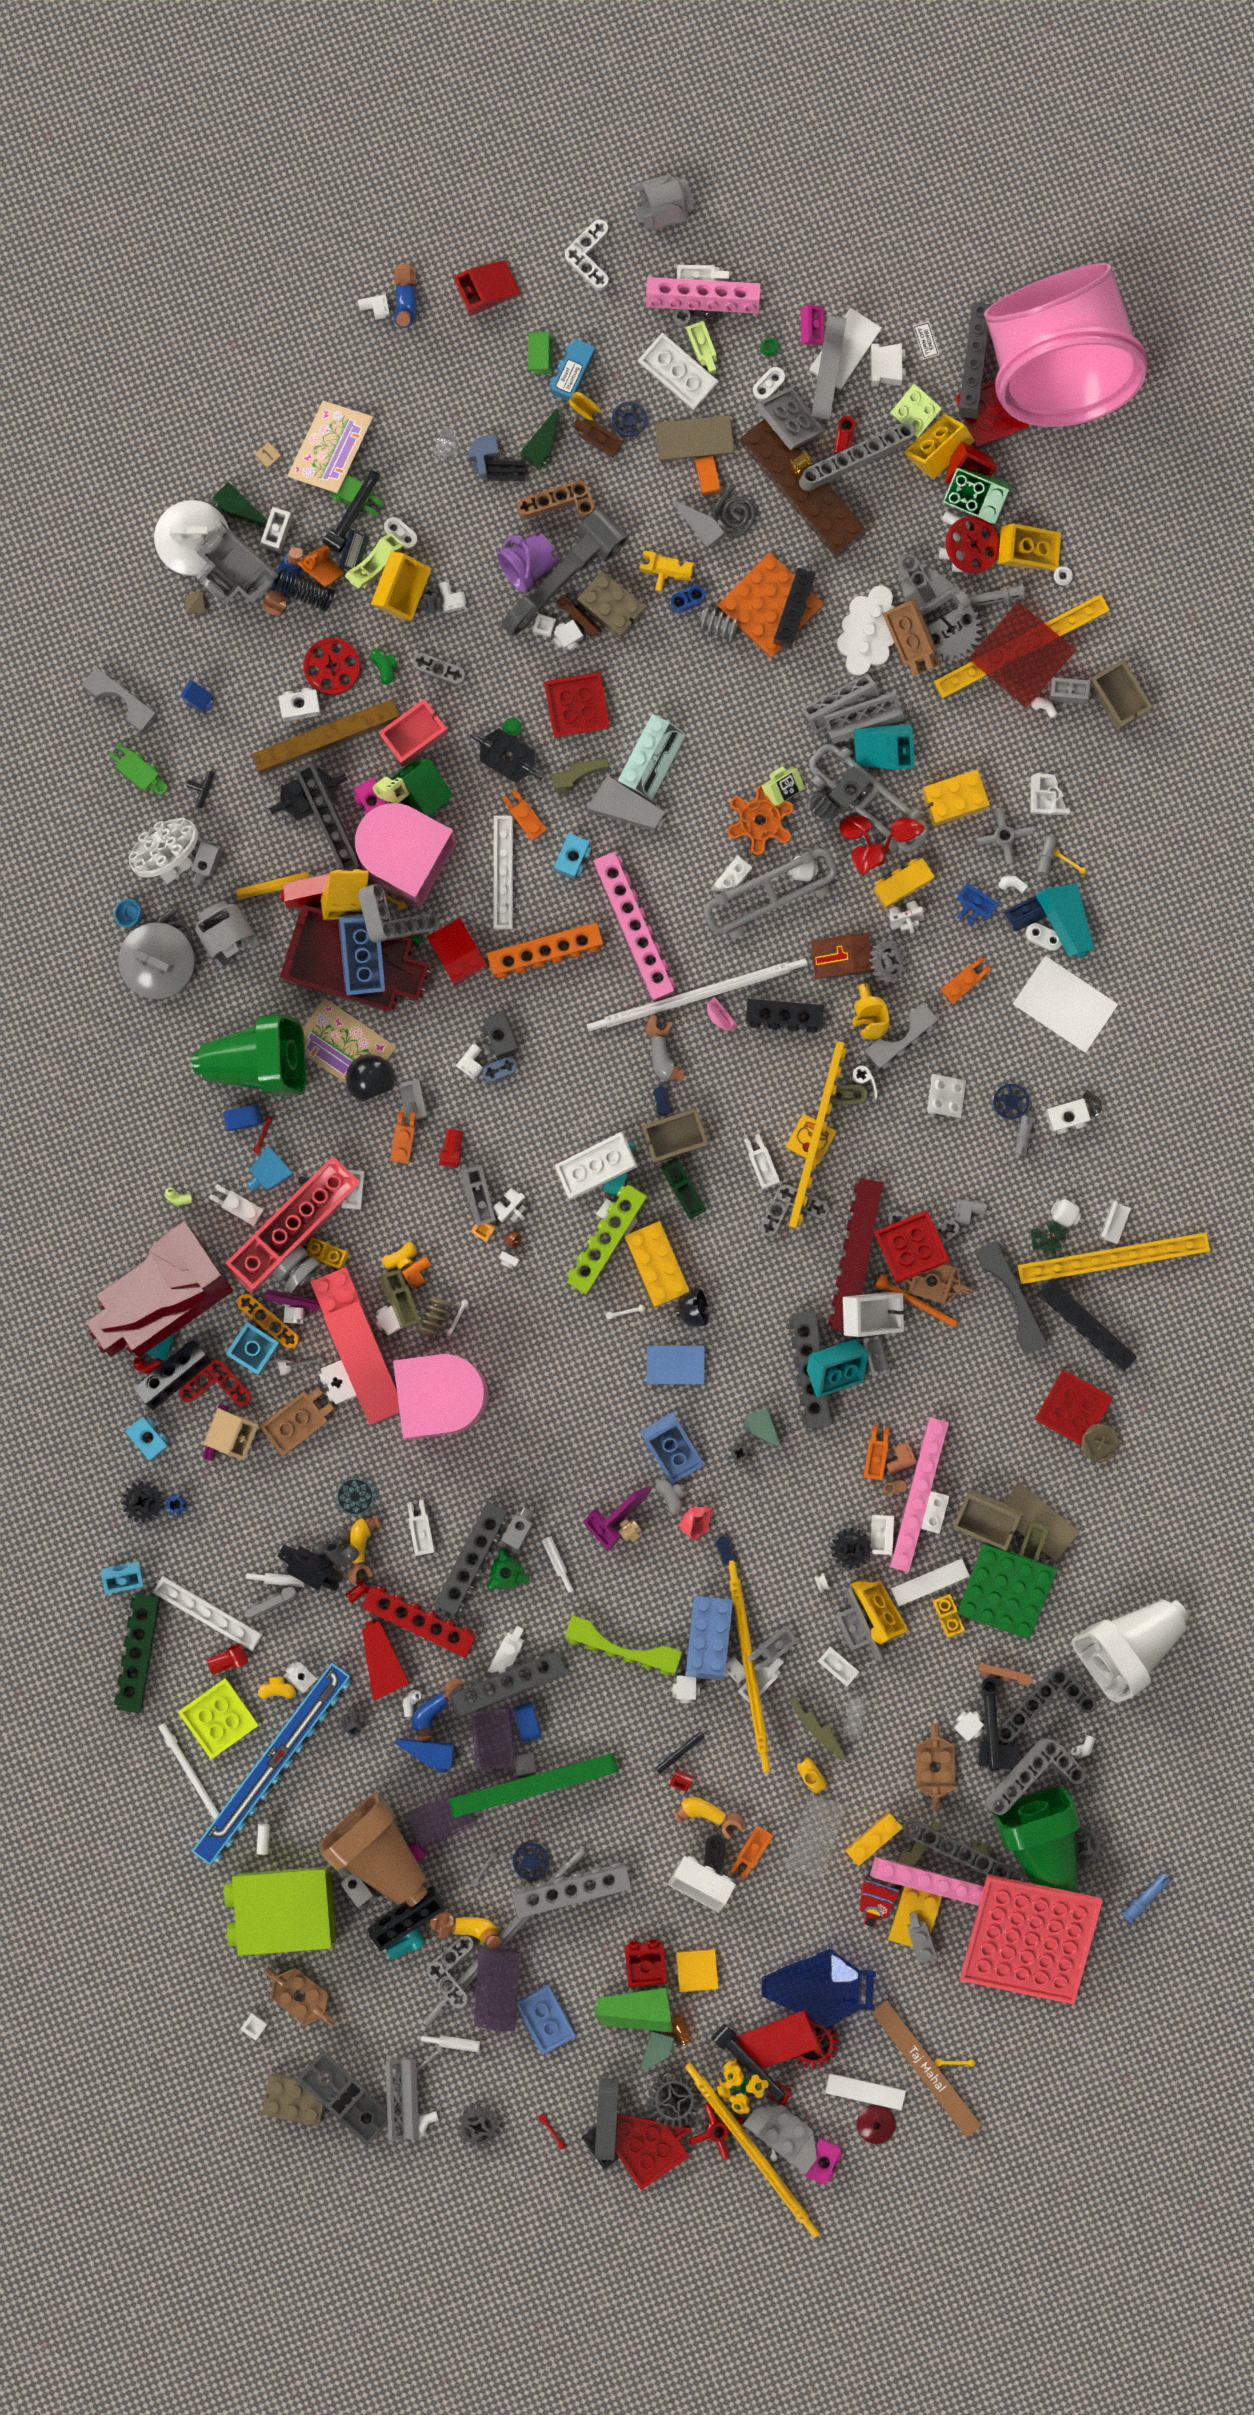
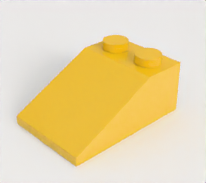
M1014 523L1001 526L998 564L1020 568L1056 570L1059 568L1061 532Z
M902 1886L888 1940L913 1947L908 1932V1925L911 1924L910 1913L918 1912L921 1922H927L931 1933L942 1896Z

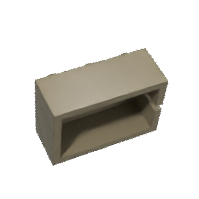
M603 571L596 576L577 598V604L620 640L632 628V623L635 624L645 613V606Z
M1124 659L1090 679V687L1117 731L1133 723L1134 719L1136 721L1150 713L1153 709V706Z
M696 1108L642 1126L647 1145L651 1144L648 1146L653 1164L708 1147Z
M969 1488L953 1528L1006 1551L1023 1511Z
M271 2073L268 2079L267 2095L264 2099L261 2115L319 2126L322 2120L324 2105L300 2084L296 2077Z

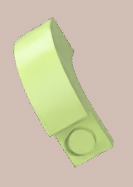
M387 534L380 539L369 556L359 565L349 570L345 577L358 589L361 587L365 589L383 573L390 552L399 553L404 544L393 534Z

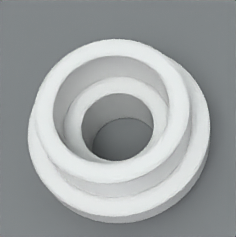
M1061 566L1055 570L1053 577L1057 584L1064 586L1071 582L1073 574L1068 567ZM1064 573L1066 579H1061L1060 574Z

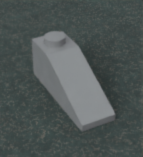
M678 501L673 502V505L707 548L711 549L728 534L725 531L727 527L722 520H717Z
M476 1164L459 1169L463 1188L476 1225L479 1226L496 1221L482 1165Z

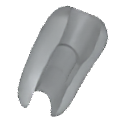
M660 1480L656 1483L655 1489L664 1497L668 1506V1512L676 1515L682 1508L680 1499L685 1497L678 1484L672 1486L668 1480Z

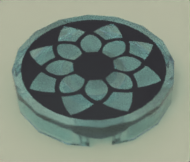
M361 1478L347 1479L337 1489V1505L348 1515H363L371 1509L374 1503L375 1495L373 1488L367 1481Z

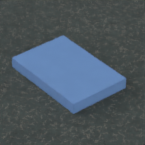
M647 1346V1384H704V1346Z
M549 1984L515 2002L542 2056L577 2037Z

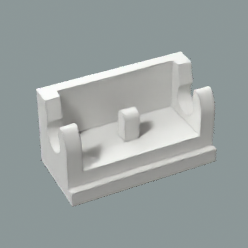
M872 1515L870 1543L872 1551H870V1554L892 1555L894 1516Z

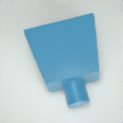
M268 1146L249 1171L255 1177L246 1185L253 1192L257 1191L262 1185L267 1191H270L293 1177L294 1173Z

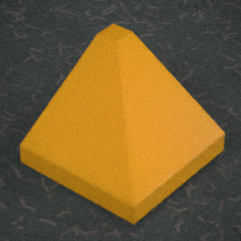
M493 1222L479 1226L475 1224L471 1232L487 1242L496 1226Z

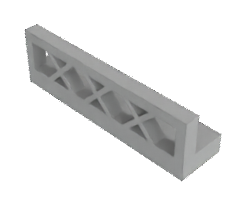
M866 673L801 708V711L808 720L812 731L816 734L826 729L824 715L880 697V693L875 682ZM865 681L868 682V684H866V685H864V686H859L860 684H862V683L865 682ZM851 691L849 694L843 695V693ZM830 700H834L833 703H831V704H826V702H828V701H830ZM814 709H818L816 712L812 714L808 713ZM840 719L830 720V726L840 721Z
M896 692L824 715L827 733L833 744L854 737V729L888 726L905 720ZM893 699L894 705L883 706L886 701ZM871 706L876 707L873 712H871V713H867V712H866V710L868 709V707H871ZM853 712L858 713V715H857L855 718H853V719H849V718H848V716H849L851 713H853ZM840 719L838 724L830 726V720Z
M402 2058L386 2061L388 2141L419 2139L416 2059ZM397 2064L398 2070L396 2075L393 2074V2065ZM395 2085L398 2086V2093L396 2095L393 2093ZM396 2104L399 2106V2112L397 2113V2115L394 2113V2107L396 2106ZM397 2124L400 2127V2135H395Z

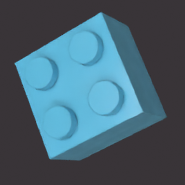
M246 1322L226 1355L260 1376L281 1343Z

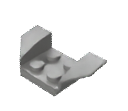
M782 2105L754 2109L743 2124L804 2174L807 2173L817 2159L813 2130Z

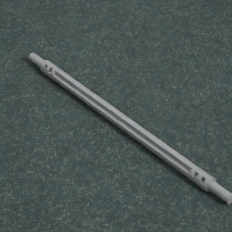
M580 1848L569 1861H566L548 1882L553 1881L552 1879L558 1876L568 1877L575 1869L574 1866L583 1858L586 1852ZM549 1890L547 1897H550L555 1890ZM535 1895L529 1902H535L538 1896ZM532 1915L522 1918L516 1916L498 1935L501 1940L500 1945L495 1949L487 1948L458 1979L457 1982L463 1990L469 1986ZM455 1992L454 1994H452V1995H454L456 1998L459 1997V1996L456 1994V1992ZM445 1996L436 2003L435 2009L423 2021L427 2027L450 2007L451 2003Z

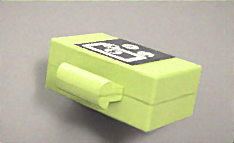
M782 766L770 773L769 777L771 780L762 785L765 796L767 795L774 805H780L805 789L798 769L791 768L786 770Z

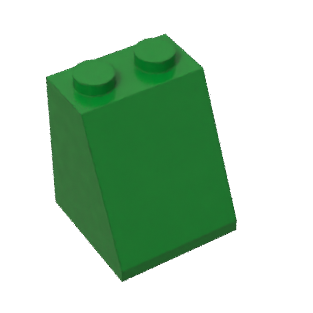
M429 758L411 761L390 778L391 780L402 778L409 792V795L403 800L408 802L411 808L430 818L436 814L435 811L438 808L446 806L449 803L448 800L454 796Z

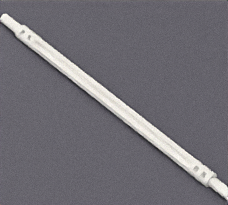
M806 958L791 963L784 962L604 1017L603 1020L586 1024L588 1032L606 1026L607 1028L781 976L808 964Z

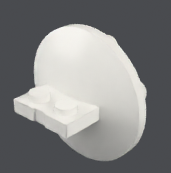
M196 500L183 501L167 509L160 517L154 533L155 548L162 562L176 573L196 576L207 562L196 553L195 548L219 521L224 523L226 528L229 529L223 515L212 505Z
M185 818L157 822L154 828L142 833L138 837L139 841L129 855L131 869L140 877L160 875L166 884L170 883L179 874L188 870L193 865L195 858L191 852L198 840L197 828L190 820Z

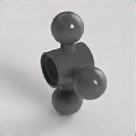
M345 1529L337 1532L336 1539L329 1540L326 1544L316 1543L312 1548V1553L321 1558L327 1555L334 1565L342 1564L345 1560L355 1561L359 1556V1551L356 1547L348 1546L345 1550L342 1547L350 1542V1532Z

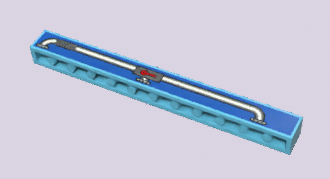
M334 1662L329 1665L191 1852L209 1865L213 1862L217 1864L223 1856L221 1853L222 1849L225 1846L229 1848L235 1840L232 1837L236 1831L240 1832L246 1825L245 1818L248 1814L252 1817L258 1809V1806H256L257 1802L260 1799L264 1800L269 1794L268 1787L271 1783L275 1785L282 1776L279 1773L283 1767L287 1769L293 1761L291 1757L294 1752L299 1753L305 1745L303 1740L306 1736L310 1738L317 1729L314 1726L318 1720L322 1722L327 1716L328 1712H326V1709L329 1705L334 1706L340 1698L338 1693L341 1689L345 1691L352 1682L349 1680L350 1674Z

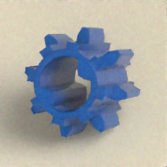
M172 1493V1499L165 1498L168 1506H165L164 1509L170 1510V1516L176 1512L177 1516L180 1517V1511H187L184 1508V1504H187L188 1501L182 1500L183 1494H180L177 1498ZM179 1500L181 1503V1507L176 1508L174 1510L172 1508V1502H177Z

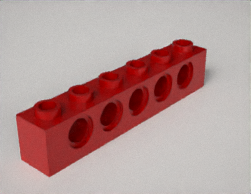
M379 1585L376 1588L371 1586L361 1608L467 1658L476 1639V1636L473 1635L474 1631L466 1627L463 1630L455 1627L456 1622L447 1618L443 1621L438 1618L439 1614L431 1610L426 1613L421 1610L422 1606L414 1602L408 1604L404 1602V1597L396 1593L391 1596L386 1593L387 1589ZM382 1598H387L390 1601L388 1609L380 1607V1600ZM401 1606L405 1607L408 1611L407 1616L404 1618L399 1617L397 1614V1610ZM417 1615H422L425 1618L424 1625L417 1626L414 1619ZM435 1623H439L442 1626V1632L438 1635L432 1632V1626ZM451 1632H457L460 1635V1640L457 1643L450 1641L449 1635Z

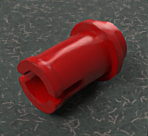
M364 1580L358 1581V1585L346 1593L345 1596L353 1604L363 1594H368L370 1587Z

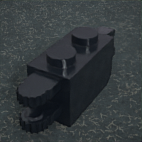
M283 1545L277 1557L288 1564L286 1570L289 1575L318 1591L322 1586L332 1591L338 1590L339 1582L343 1580V1575L333 1569L334 1564L326 1559L319 1557L302 1546H299L296 1550Z

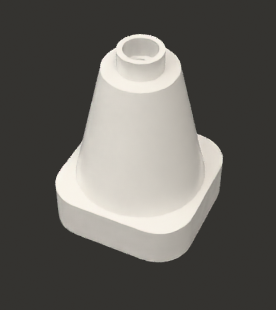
M1161 1600L1115 1620H1102L1090 1625L1072 1639V1645L1104 1694L1114 1702H1121L1132 1698L1150 1685V1672L1186 1631L1185 1622L1189 1619V1615L1180 1602L1174 1600L1170 1603L1166 1600Z

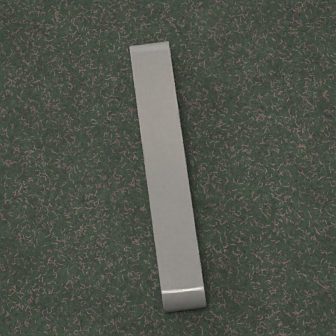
M907 422L901 423L808 467L799 479L800 487L805 491L813 490L907 445L915 433L913 425Z

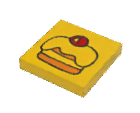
M803 1114L785 1148L806 1159L816 1120ZM828 1126L825 1133H821L819 1138L823 1142L820 1152L816 1151L815 1159H818L817 1165L820 1164L837 1132Z

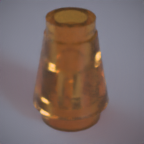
M681 2014L671 2017L672 2034L680 2045L689 2043L691 2039L685 2018H682Z

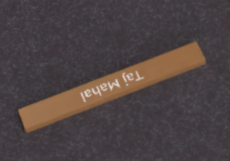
M885 1999L871 2010V2013L964 2136L967 2138L982 2125L888 2001Z

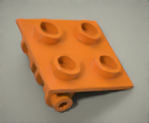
M322 545L319 549L314 550L297 562L305 572L309 573L325 587L346 573L328 558L330 548L326 545Z

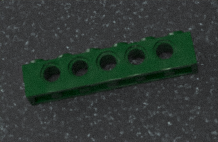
M135 1594V1598L132 1597L130 1609H133L132 1617L129 1616L127 1628H130L129 1636H125L124 1640L126 1655H122L121 1658L123 1673L119 1674L117 1686H120L119 1694L116 1693L114 1705H117L116 1710L142 1713L161 1597ZM141 1609H145L148 1613V1617L145 1620H141L138 1616ZM138 1628L143 1629L145 1632L143 1639H138L135 1636ZM134 1648H139L142 1652L141 1657L138 1659L132 1655ZM131 1667L138 1669V1676L136 1678H132L129 1675ZM128 1686H132L135 1689L133 1697L126 1695V1688Z

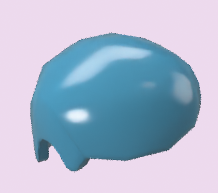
M125 899L116 905L113 915L119 926L131 928L141 922L143 910L137 901Z

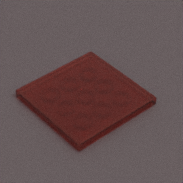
M1018 601L969 657V660L1021 705L1027 708L1076 650Z

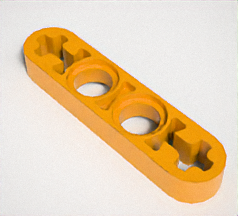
M243 1294L238 1298V1307L283 1346L292 1349L298 1345V1335L253 1296ZM248 1298H250L251 1300L249 1303L252 1306L255 1307L256 1303L259 1306L253 1310L252 1314H250L249 1311H251L252 1309H250L248 1306H245L243 1308L242 1299L247 1300ZM258 1310L266 1312V1318L262 1321L256 1318ZM273 1322H278L281 1325V1330L278 1333H273L270 1330ZM285 1328L288 1330L285 1334L290 1337L294 1335V1344L289 1343L287 1345V1339L283 1336L281 1339L278 1338Z

